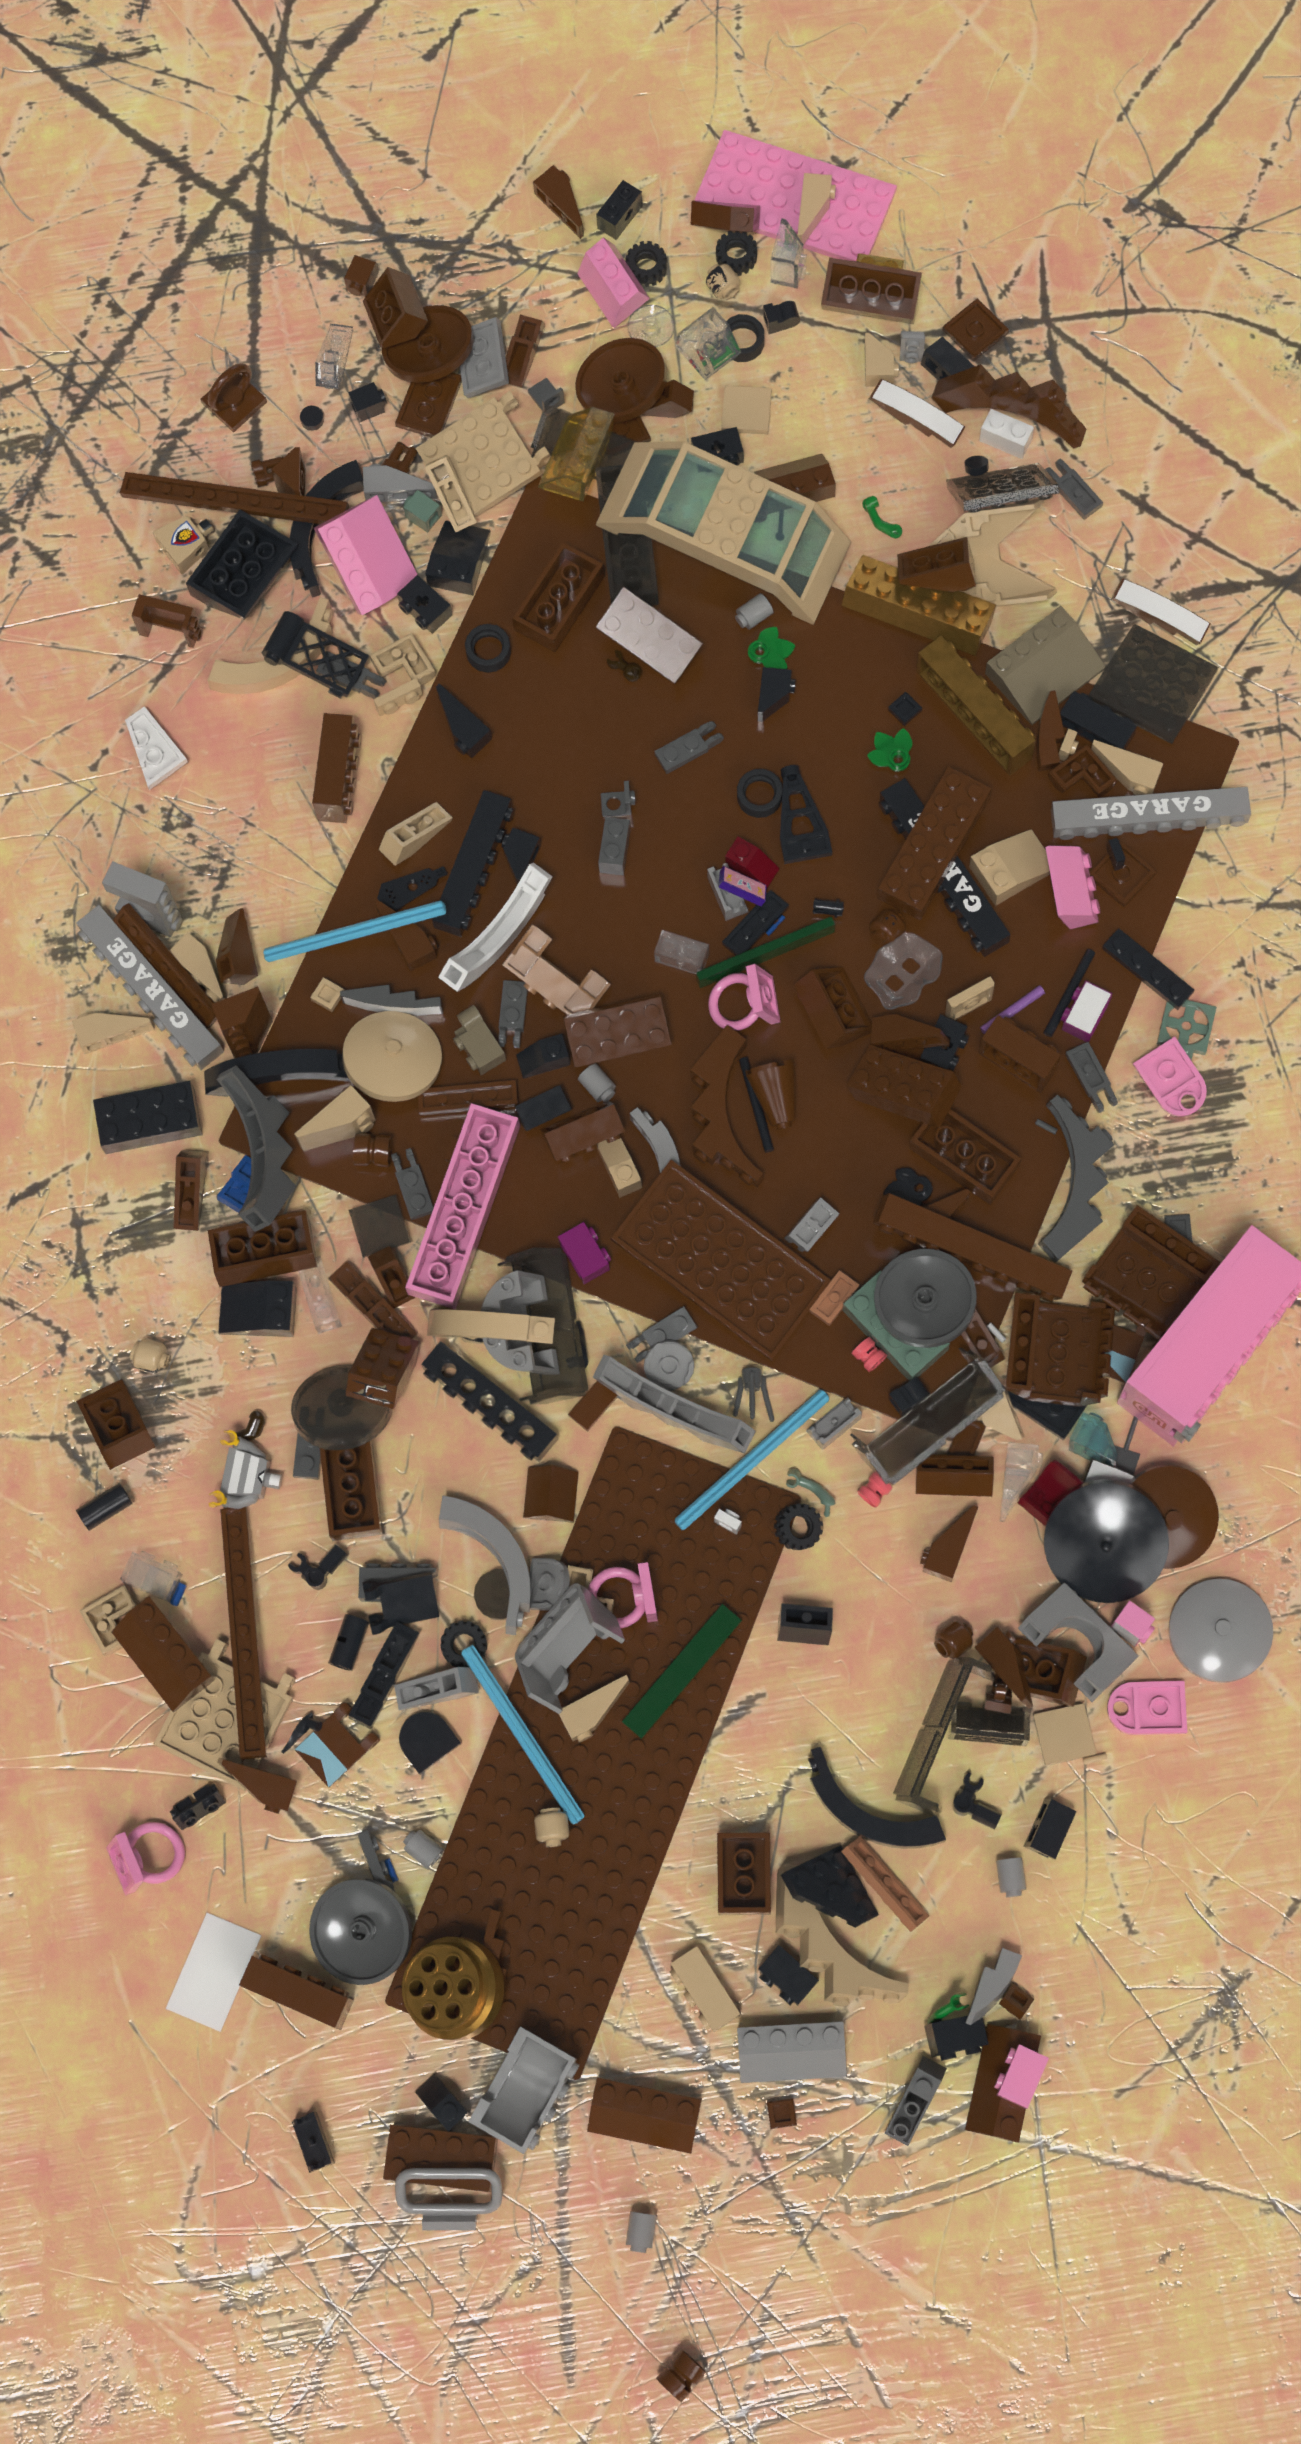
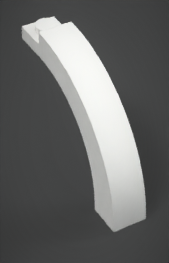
M535 863L529 864L501 911L470 945L448 959L439 978L458 992L480 977L504 953L528 923L545 896L544 891L552 876Z

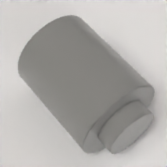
M759 593L736 609L737 615L735 619L742 628L746 627L750 630L773 614V609L765 596Z
M596 1063L586 1068L578 1077V1081L597 1102H607L615 1094L614 1089L616 1085Z
M422 1830L417 1832L411 1831L403 1841L406 1844L404 1851L427 1870L436 1863L444 1852V1849Z
M1022 1858L997 1860L1000 1893H1006V1898L1022 1896L1021 1891L1026 1890Z
M630 2211L626 2245H631L630 2251L646 2253L647 2248H652L657 2215Z

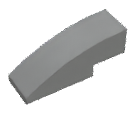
M1002 1948L995 1968H984L966 2024L972 2025L996 2005L1010 1985L1022 1955Z

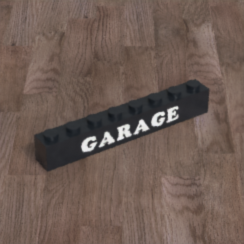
M906 778L880 792V802L878 804L884 815L888 814L890 816L895 832L898 835L902 834L906 840L922 813L924 805ZM957 856L937 893L941 892L945 898L944 904L950 913L954 912L957 916V923L964 933L967 931L972 938L970 942L975 951H980L986 957L1008 944L1011 934Z

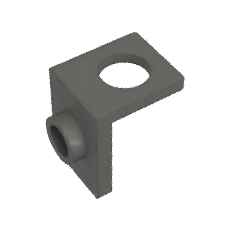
M547 378L528 389L529 395L545 415L565 403L563 389L560 387L556 390Z
M624 781V792L601 793L602 817L631 815V805H635L634 790L630 791L629 781ZM609 799H618L621 803L620 807L617 810L608 809L606 804Z

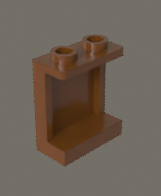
M138 595L131 616L140 636L149 637L152 625L183 632L188 647L194 648L196 641H199L202 635V628L199 625L194 608Z

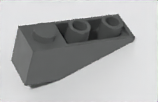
M376 1563L366 1564V1568H359L358 1598L361 1602H381L380 1596L374 1600H365L362 1582L369 1580L385 1582L431 1572L433 1579L438 1576V1571L436 1568H432V1564H417V1568H407L406 1564L400 1563L391 1564V1568H381V1564Z
M925 2056L922 2057L884 2134L909 2146L944 2077L946 2067Z

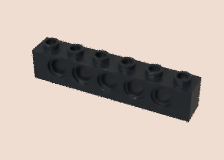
M441 1341L422 1362L421 1365L423 1370H425L423 1375L433 1383L436 1381L440 1382L444 1386L442 1390L453 1399L456 1396L463 1401L461 1405L471 1414H474L475 1411L483 1417L481 1421L492 1430L496 1427L502 1432L500 1436L510 1445H513L515 1442L522 1448L520 1452L530 1461L535 1458L540 1462L557 1442L558 1435ZM450 1367L456 1369V1374L453 1377L446 1378L443 1376L445 1369ZM467 1383L476 1385L472 1393H464L462 1391L463 1386ZM487 1398L495 1400L494 1406L490 1409H485L481 1406L482 1402ZM505 1414H512L515 1417L511 1424H503L501 1418ZM530 1429L534 1432V1435L531 1439L524 1440L520 1437L522 1431Z

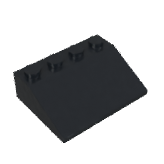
M239 510L187 580L188 591L192 597L207 606L245 620L299 545L251 515Z

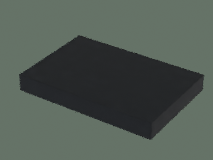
M1008 1391L1014 1409L1063 1441L1087 1407V1405L1070 1406L1029 1401Z

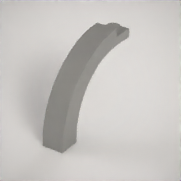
M638 1107L630 1112V1120L647 1140L655 1154L660 1173L670 1160H673L680 1166L675 1144L664 1124L659 1121L652 1126L654 1122L646 1111L642 1113Z
M442 1496L439 1528L457 1531L472 1537L484 1545L500 1563L507 1578L510 1591L505 1625L506 1634L516 1635L517 1627H522L524 1612L530 1613L531 1602L528 1567L518 1543L507 1528L487 1511L470 1502L454 1497Z

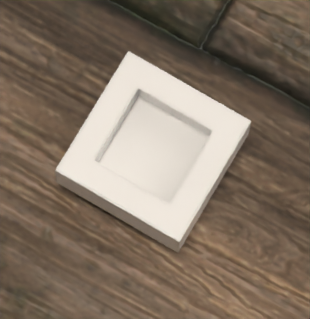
M719 1509L714 1517L715 1523L736 1535L742 1526V1521L738 1520L740 1516L728 1509L725 1512Z

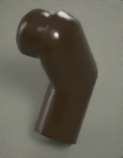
M253 1411L250 1414L247 1428L235 1432L237 1437L250 1441L261 1435L265 1425V1417L260 1411Z

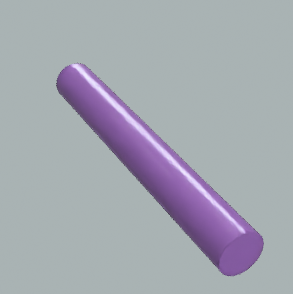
M1039 985L998 1015L1002 1018H1011L1045 994V991ZM997 1016L980 1027L983 1034L986 1033Z

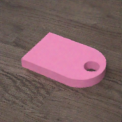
M1176 1037L1171 1038L1133 1063V1066L1161 1108L1168 1114L1177 1117L1189 1116L1198 1111L1203 1105L1207 1093L1205 1081ZM1185 1095L1192 1096L1195 1099V1106L1190 1109L1184 1108L1181 1104V1098Z
M1185 1681L1128 1682L1120 1685L1113 1691L1107 1703L1109 1720L1117 1730L1128 1735L1187 1734ZM1116 1702H1123L1127 1705L1128 1712L1126 1715L1118 1716L1115 1714L1113 1706Z

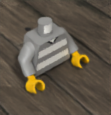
M223 1431L230 1435L229 1442L220 1440V1443L222 1445H233V1448L229 1447L220 1491L217 1490L209 1493V1495H214L217 1498V1503L210 1502L208 1503L209 1506L214 1508L222 1505L227 1508L240 1509L255 1504L258 1499H264L266 1487L280 1489L282 1474L269 1472L270 1463L266 1460L265 1453L254 1443L237 1437L234 1431Z

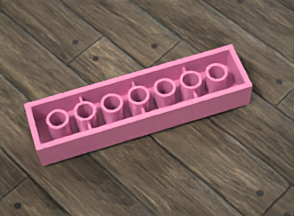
M471 1103L405 1287L408 1295L456 1310L520 1128L517 1117Z

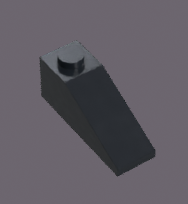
M438 684L436 686L438 698L454 739V746L462 755L466 753L469 757L473 758L492 740L491 730L442 685Z

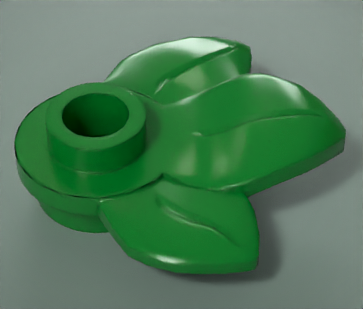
M769 627L762 630L758 640L749 645L748 657L754 663H762L767 668L787 669L784 659L792 654L795 644L778 638L777 627ZM757 650H762L764 654L757 655L755 652Z
M904 728L894 738L887 734L876 732L874 739L876 750L867 754L869 760L878 767H889L896 772L907 769L910 764L909 752L913 745L910 734ZM901 758L902 762L895 763L894 759Z

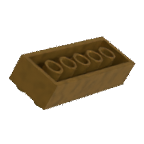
M862 555L846 585L842 606L926 638L936 640L942 636L946 641L952 642L956 649L976 656L991 625L996 607L994 603L961 591L948 592L902 585L899 583L897 567Z
M942 636L938 637L918 653L917 673L1007 774L1011 776L1032 759L1035 746L1033 732L1027 727L1024 728L1019 723L1016 713L1012 710L1009 711L1003 705L1002 698L996 692H991L986 680L981 675L977 676L973 672L969 661L966 658H961L956 653L957 650L952 642L946 641Z

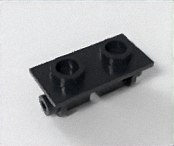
M214 1783L212 1785L207 1784L193 1793L197 1800L196 1802L192 1803L191 1799L187 1797L173 1806L174 1809L170 1813L172 1819L181 1830L195 1825L198 1820L209 1813L217 1811L220 1806L226 1803Z

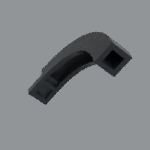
M357 460L346 463L325 475L312 487L306 496L343 501L352 495L363 492V478ZM293 521L290 539L299 545L290 557L296 580L301 579L304 590H310L313 598L321 595L311 560L312 544L316 534L314 527L320 524Z
M293 1049L257 1053L222 1062L204 1071L205 1095L224 1097L229 1095L216 1079L222 1072L234 1066H237L254 1085L292 1079H326L351 1082L343 1066L342 1054H337V1050Z
M821 1747L811 1750L812 1757L808 1758V1762L812 1772H818L819 1774L810 1778L813 1789L827 1811L849 1831L861 1836L865 1840L891 1848H924L946 1841L937 1815L918 1821L897 1822L878 1818L857 1807L837 1786Z

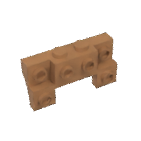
M532 924L502 965L525 982L523 986L534 995L538 992L544 996L543 1002L552 1009L558 1007L567 1015L593 1009L611 983L593 969L587 973L580 984L541 955L552 941V938Z

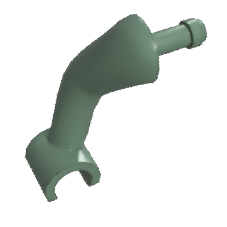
M790 1469L787 1475L795 1477L796 1480H787L786 1485L790 1488L799 1485L813 1492L820 1499L821 1504L825 1505L824 1516L829 1517L830 1506L836 1504L835 1499L820 1484L802 1477L799 1470Z

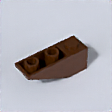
M243 908L238 909L225 920L216 958L220 982L224 984L245 985L258 976Z

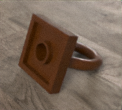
M244 363L235 364L225 370L214 382L210 391L200 399L201 403L233 433L267 403L266 397L250 384L252 372L250 367Z

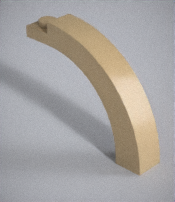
M319 598L309 625L332 635L330 622L333 616V609H331L329 599ZM306 631L303 637L305 645L318 643L316 636ZM320 647L308 650L311 662L321 655ZM304 652L294 654L291 659L292 662L298 665L307 663ZM215 660L207 681L210 689L213 691L229 694H251L281 686L299 676L300 673L283 664L270 665L265 660L249 664H236Z
M430 1310L427 1336L487 1338L552 1344L555 1318L484 1311Z

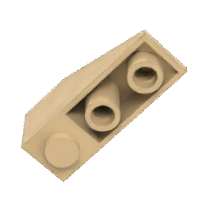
M187 932L169 951L195 982L206 990V995L213 1003L224 1000L225 998L206 948Z

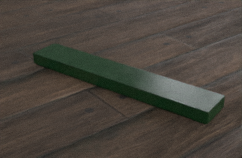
M832 917L825 918L696 973V980L699 988L715 983L727 975L746 970V966L758 965L835 933V923Z
M722 1604L630 1711L622 1723L639 1738L643 1739L740 1625L742 1620Z

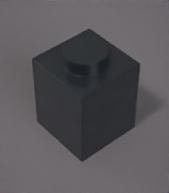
M374 382L348 392L350 403L359 423L385 413L383 403L387 402L382 389L377 390Z

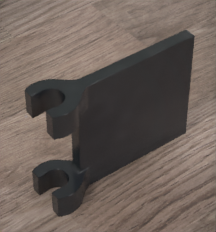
M431 1572L385 1582L372 1580L362 1582L365 1600H374L380 1596L383 1615L374 1614L368 1616L372 1635L380 1634L389 1627H394L396 1622L408 1624L439 1617Z

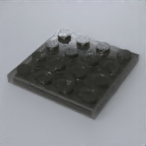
M1039 463L990 471L979 476L968 475L946 480L949 492L963 510L969 513L979 512L983 507L989 506L991 508H1002L1005 506V503L1010 502L1024 504L1029 502V499L1037 497L1040 500L1050 499L1054 494H1059L1058 483Z
M1134 624L1091 690L1089 697L1095 703L1110 707L1113 713L1121 717L1130 718L1135 725L1173 744L1217 674L1219 667Z

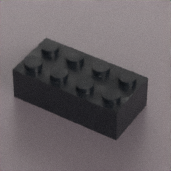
M191 1081L93 1100L100 1146L105 1154L203 1135L195 1089Z

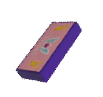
M725 866L722 867L719 872V888L756 905L762 906L766 901L765 884Z

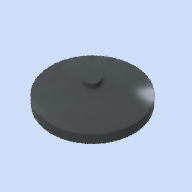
M918 1249L901 1254L883 1269L875 1286L874 1303L880 1323L892 1337L914 1347H938L956 1339L969 1326L976 1309V1287L970 1272L958 1259L939 1250Z
M353 1878L334 1885L319 1898L311 1915L309 1934L314 1954L327 1972L349 1984L368 1985L387 1978L402 1965L411 1946L412 1925L406 1906L391 1888L376 1880Z

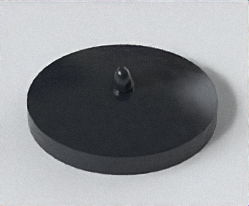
M1102 1479L1078 1485L1060 1498L1048 1517L1044 1534V1550L1048 1565L1061 1584L1065 1582L1079 1597L1100 1603H1115L1131 1599L1144 1592L1156 1581L1167 1560L1169 1537L1167 1524L1161 1510L1145 1492L1126 1482Z

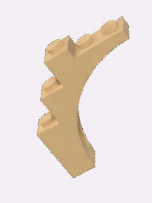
M785 1864L777 1873L775 1933L784 1934L787 1938L800 1937V1967L809 1968L811 1972L825 1971L824 2001L833 2002L835 2006L840 2007L850 2005L857 1997L862 2000L883 1999L885 2003L889 2004L900 2002L908 1994V1983L884 1977L868 1969L849 1955L829 1932L819 1911L815 1909L816 1906L806 1901L801 1903L792 1898L781 1874L796 1866Z

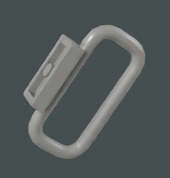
M410 2168L400 2172L396 2177L395 2198L397 2205L403 2211L410 2214H423L422 2230H476L478 2214L492 2213L501 2205L502 2183L496 2172L486 2168ZM410 2179H486L491 2183L492 2199L488 2203H411L406 2198L405 2184Z

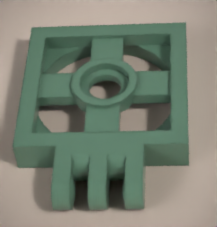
M1187 1000L1182 1005V1007H1185L1184 1017L1177 1019L1169 1017V1013L1174 1007L1166 1002L1157 1044L1162 1045L1171 1039L1166 1027L1174 1028L1179 1033L1178 1042L1191 1061L1193 1053L1205 1055L1217 1007ZM1195 1010L1202 1011L1208 1020L1207 1025L1195 1022L1193 1019ZM1189 1022L1191 1029L1184 1030L1182 1023ZM1192 1034L1204 1036L1201 1041L1187 1045L1189 1036Z

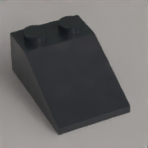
M445 521L429 558L425 573L427 584L430 587L474 596L491 530L468 526L455 533L451 522Z
M268 1280L223 1286L221 1290L218 1334L294 1337L297 1294L294 1282Z

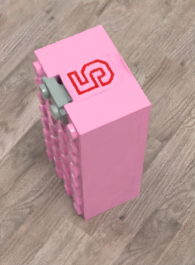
M1251 1225L1127 1380L1117 1404L1131 1415L1137 1417L1140 1422L1173 1447L1178 1441L1180 1443H1183L1185 1440L1189 1442L1201 1426L1199 1422L1207 1413V1410L1210 1408L1209 1406L1217 1401L1225 1386L1232 1382L1240 1367L1247 1363L1256 1347L1262 1344L1271 1328L1277 1325L1286 1309L1290 1308L1298 1298V1295L1301 1293V1261Z

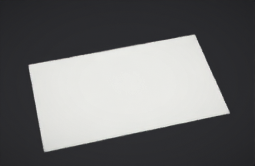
M206 1913L166 2009L221 2032L239 1990V1983L251 1956H253L261 1935Z

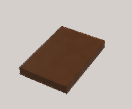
M450 373L434 381L411 382L395 421V426L431 438L443 431L462 383L461 375Z

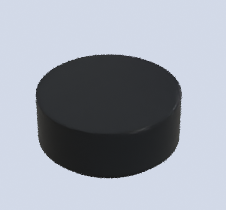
M313 405L305 407L300 413L302 426L311 431L319 429L324 423L322 410Z
M972 456L965 460V471L969 475L979 476L986 473L989 469L988 459L984 456Z

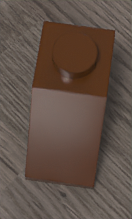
M674 379L666 382L665 389L658 401L642 415L677 418L692 412L694 390Z
M390 1246L368 1256L369 1262L393 1308L415 1298L407 1293L405 1287L408 1281Z

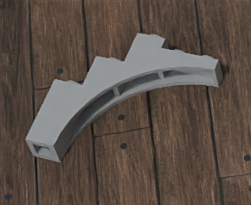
M603 1355L593 1375L594 1379L617 1394V1398L631 1408L651 1413L667 1425L689 1431L703 1442L745 1453L754 1436L755 1430L742 1420L718 1413L678 1396L640 1376L611 1356Z

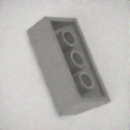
M843 2022L737 2028L741 2083L846 2077Z

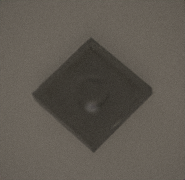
M397 1195L349 1210L364 1258L388 1246L393 1249L411 1243Z

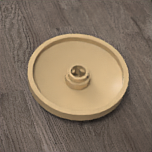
M383 1011L361 1019L351 1028L344 1042L342 1060L348 1078L360 1091L375 1099L397 1102L415 1098L432 1086L440 1071L442 1051L437 1036L425 1022L407 1013Z

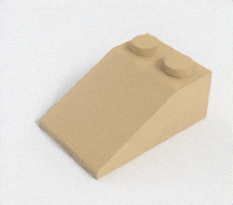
M1032 829L986 847L971 856L969 865L995 906L1050 875L1046 850Z
M350 1085L295 1133V1137L300 1148L306 1151L353 1138L356 1133H366L373 1127L375 1117L371 1106Z

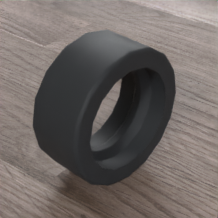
M738 314L730 317L723 324L721 340L722 338L724 340L721 342V346L724 344L725 348L727 347L725 337L728 339L726 334L728 335L729 333L724 329L727 327L730 333L739 328H746L752 330L756 335V342L748 348L735 347L738 352L730 357L731 360L748 362L761 354L764 348V328L755 317L747 314Z
M483 624L472 629L467 635L465 649L467 659L472 667L478 671L490 673L500 670L507 664L511 655L509 637L502 628L493 624ZM485 637L497 638L502 644L501 653L494 659H480L474 652V646L478 640Z
M753 769L745 773L739 780L737 802L741 810L747 815L755 818L767 817L774 814L781 805L782 783L773 772L765 769ZM757 781L769 783L774 790L772 801L765 805L757 806L751 804L745 794L749 784Z

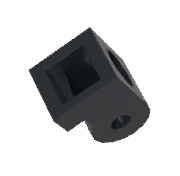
M785 301L774 306L772 303L763 305V318L768 334L792 328L800 323L801 319L794 301Z
M915 1377L904 1386L891 1392L888 1400L902 1417L930 1395V1392L921 1379Z

